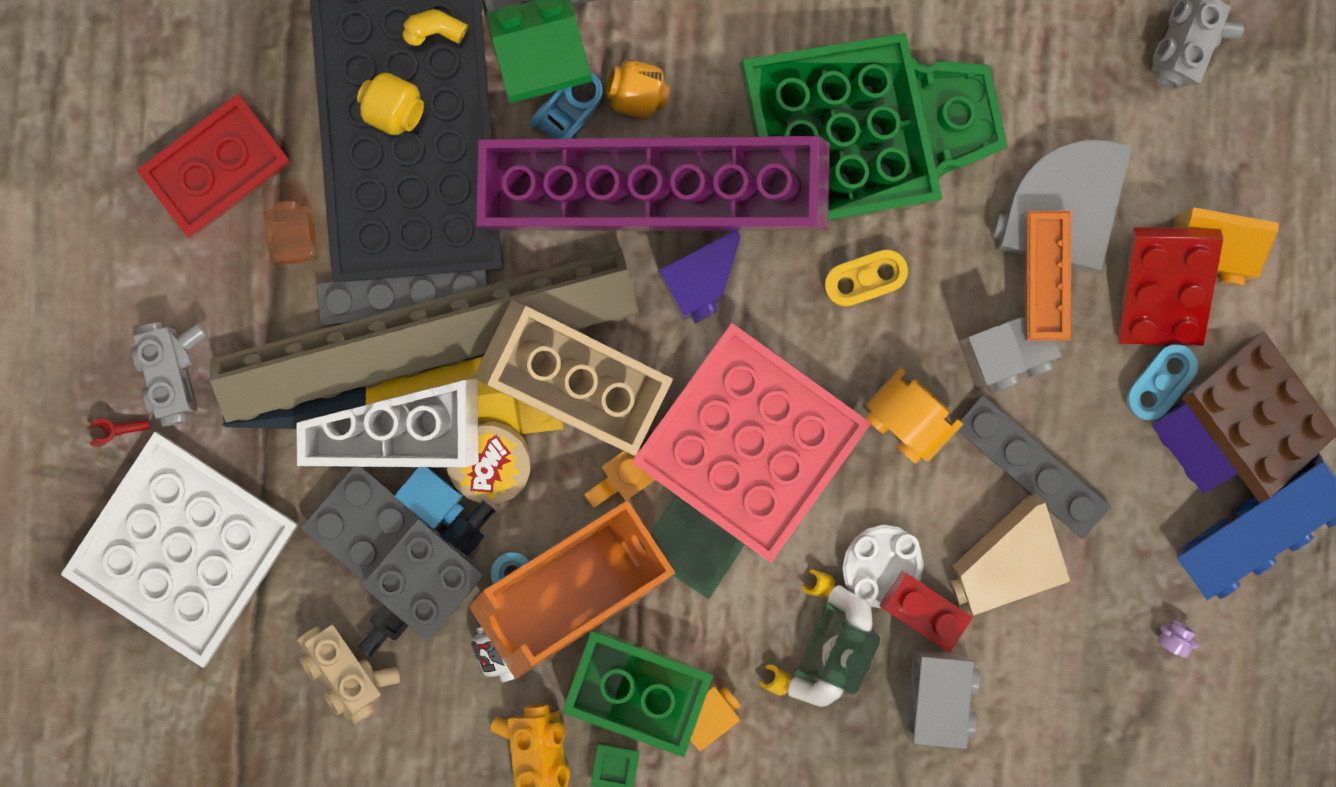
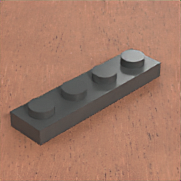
M487 271L340 283H316L321 326L340 325L488 285Z
M981 395L960 419L964 425L958 432L1030 495L1036 493L1046 503L1048 511L1079 538L1084 539L1111 508L985 396Z

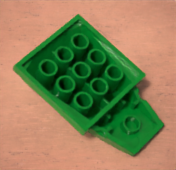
M906 33L743 59L739 63L754 137L820 136L830 143L828 222L939 202L943 199L938 180L942 175L970 165L1008 147L990 65L949 61L935 62L933 65L918 64L911 57Z

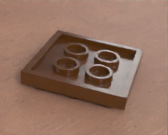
M1265 331L1252 337L1182 397L1259 503L1271 498L1336 437V427Z

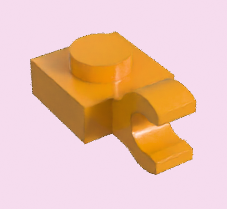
M622 451L601 466L608 478L586 492L584 496L593 508L616 492H619L624 501H627L655 481V479L631 463L635 458L634 455Z

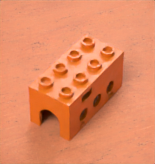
M627 500L485 589L470 604L469 608L516 680L655 590L673 576L675 571ZM639 540L642 542L643 546L645 547V550L641 546Z

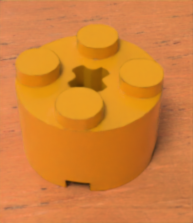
M900 366L866 403L870 412L865 418L882 434H885L888 430L892 431L901 440L897 446L899 450L915 464L921 458L929 462L964 424L959 418L951 423L946 418L951 410L917 379L914 378L910 384L902 379L907 371Z

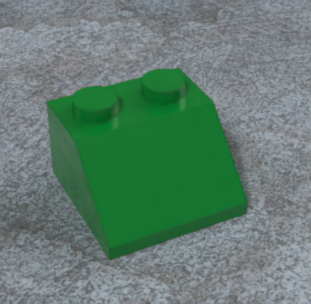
M534 0L515 6H504L497 11L486 13L509 103L593 81L571 0Z

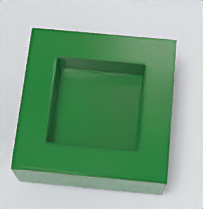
M598 742L590 786L633 787L640 750Z

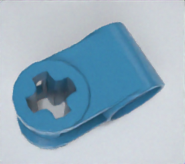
M591 73L593 81L590 83L596 86V95L590 102L580 103L574 99L573 94L576 86L558 90L540 107L529 122V126L533 129L539 128L551 139H576L585 127V124L604 102V88L601 81L595 74ZM550 119H554L556 122H558L564 128V130H560L555 124H553L550 121Z

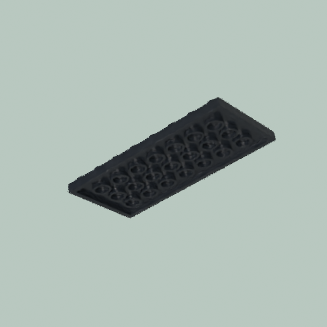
M310 0L332 282L340 283L484 270H503L500 231H492L476 226L478 140L492 139L481 0ZM436 9L467 24L468 29L459 44L435 33L426 36L425 41L421 45L413 46L403 39L404 22L410 15ZM385 72L417 86L420 92V99L424 102V109L418 124L413 130L405 131L400 135H390L363 121L360 115L361 104L357 102V96L362 84L366 80L372 81L377 75Z

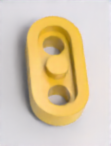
M881 250L834 267L825 279L824 289L826 296L837 306L850 307L894 292L907 279V263L899 253L892 250ZM879 266H890L893 271L892 278L889 280L881 279L877 272ZM846 278L852 282L853 290L851 293L843 294L839 291L837 285L840 279Z

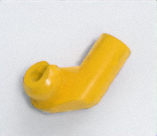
M432 9L410 15L404 22L405 29L402 36L408 44L413 46L421 45L425 41L426 36L435 33L459 44L466 34L468 25L440 10Z

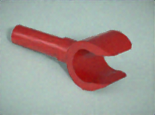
M99 418L86 428L99 427L105 433L104 439H95L89 443L93 447L104 446L114 436L150 430L148 419L113 424L106 418Z

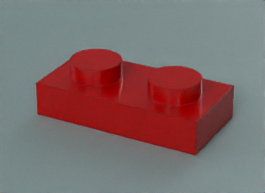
M902 570L879 604V607L949 653L973 619L972 616Z

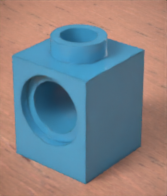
M418 467L395 495L399 501L433 529L438 528L442 523L449 527L464 509L459 504L464 495L431 467Z

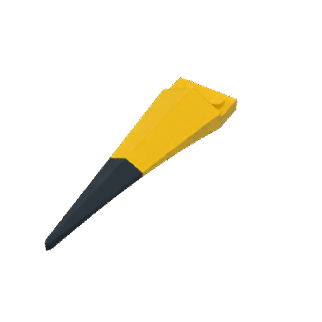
M483 357L463 361L456 365H447L423 371L415 376H403L383 381L374 387H359L343 391L332 398L313 399L302 402L291 409L268 411L250 420L224 422L222 425L232 428L297 429V422L472 379ZM478 380V423L498 421L512 426L520 434L566 429L565 422Z

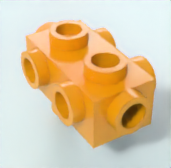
M533 704L523 707V714L508 720L497 716L492 721L491 732L510 740L509 749L512 755L515 787H568L571 771L565 762L563 750L566 727L560 720L559 710H549V704Z

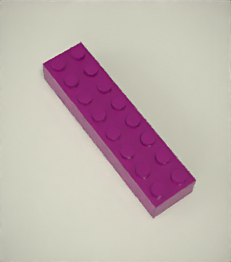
M820 136L478 140L476 226L492 231H828L830 143Z

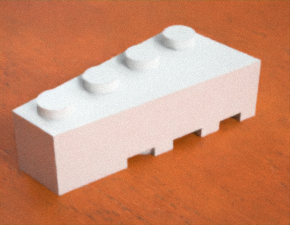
M476 378L297 422V466L469 467L479 463L478 380Z

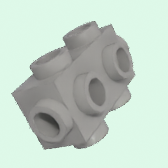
M1179 0L1174 5L1168 19L1169 28L1166 36L1160 41L1153 55L1154 65L1150 73L1158 76L1157 82L1175 90H1179L1183 86L1200 84L1213 51L1220 45L1221 38L1240 39L1243 36L1244 26L1241 22L1226 21L1231 9L1229 5L1220 0Z
M161 322L137 327V335L134 336L136 347L131 348V354L137 371H143L147 388L142 389V395L147 411L149 413L154 412L155 418L160 419L162 427L186 422V414L197 411L186 367L193 363L188 350L207 337V333L199 323H195L180 336H177L176 329L162 328Z

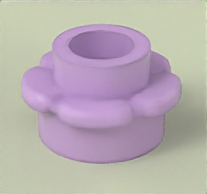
M1173 620L1171 625L1164 624L1160 626L1162 633L1157 642L1170 652L1187 658L1193 648L1198 649L1199 644L1194 639L1196 632L1186 624Z

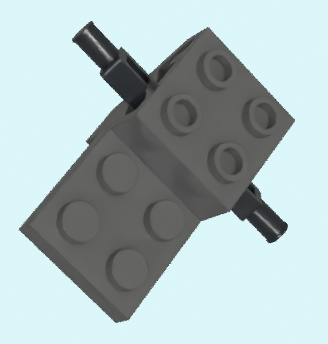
M354 466L301 527L302 530L364 582L361 586L383 603L370 620L375 627L358 645L366 655L373 657L374 653L388 637L392 640H397L408 626L428 642L486 575L468 556L484 538V535L479 530L496 512L490 504L482 499V502L467 519L458 516L449 528L442 533L438 528L433 529L399 501L395 497L396 494L364 467Z

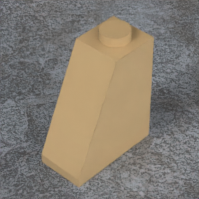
M1036 493L1027 496L953 565L957 579L950 581L958 605L965 604L974 616L1071 582L1046 503Z

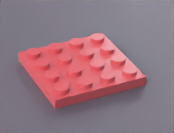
M731 323L631 463L772 563L871 423Z

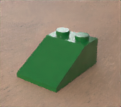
M594 628L588 638L562 713L684 757L713 674L638 643Z

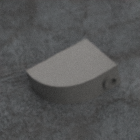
M1085 140L1062 146L1041 158L1022 176L1009 198L1005 214L998 213L992 234L993 238L999 239L996 250L1026 257V211L1071 210V268L1092 274L1102 271L1132 146L1105 140Z

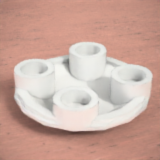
M879 525L867 528L853 539L845 552L842 571L845 585L850 592L866 601L870 607L881 608L879 607L880 602L901 570L920 582L924 563L919 542L914 536L896 526Z

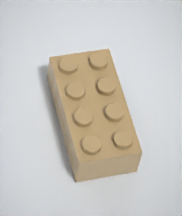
M511 300L474 375V378L634 456H636L673 381L672 378L514 300Z

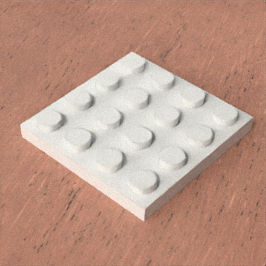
M154 432L61 575L204 668L212 659L299 524L161 433Z

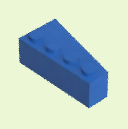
M1320 452L1308 462L1310 464L1308 468L1294 475L1271 498L1259 503L1255 496L1251 497L1235 510L1234 514L1237 518L1231 522L1227 518L1219 520L1177 550V559L1207 601L1215 595L1222 599L1233 593L1241 585L1238 580L1253 571L1255 575L1265 572L1277 562L1274 557L1288 547L1293 552L1305 546L1313 539L1311 532L1326 524L1328 528L1336 525V474Z

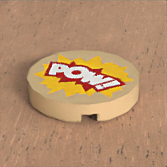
M485 421L484 423H478L479 463L469 467H447V474L454 487L467 499L481 503L483 499L488 504H501L513 499L525 487L532 469V457H530L529 446L524 437L512 426L498 421Z

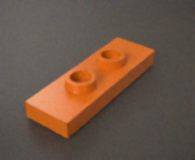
M1071 210L1026 211L1025 340L1027 341L1071 340Z

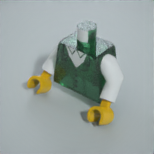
M811 569L809 572L816 576L817 584L815 588L802 584L803 592L820 598H828V602L795 673L796 677L792 679L791 675L774 665H767L765 668L775 673V679L771 684L766 685L759 682V685L777 696H782L788 692L790 697L823 707L840 698L842 693L855 695L859 691L879 646L880 637L872 627V611L866 601L841 585L835 587V580L832 575Z

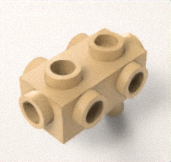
M333 624L323 631L319 626H316L297 640L302 647L300 652L303 655L299 660L307 675L312 680L319 678L327 690L324 698L331 710L337 716L342 713L347 721L351 719L354 725L360 723L376 711L372 704L381 696L377 690L378 687L400 683L397 667L372 671L371 665L367 660L364 659L358 662Z

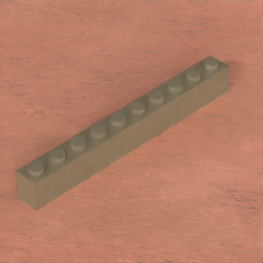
M621 249L210 359V383L226 423L235 420H250L268 411L291 409L302 402L317 398H332L343 391L358 387H374L388 379L400 376H415L429 368L441 365H456L464 359L485 354L511 300L528 306L578 332L590 325L605 321H621L629 315L639 313Z

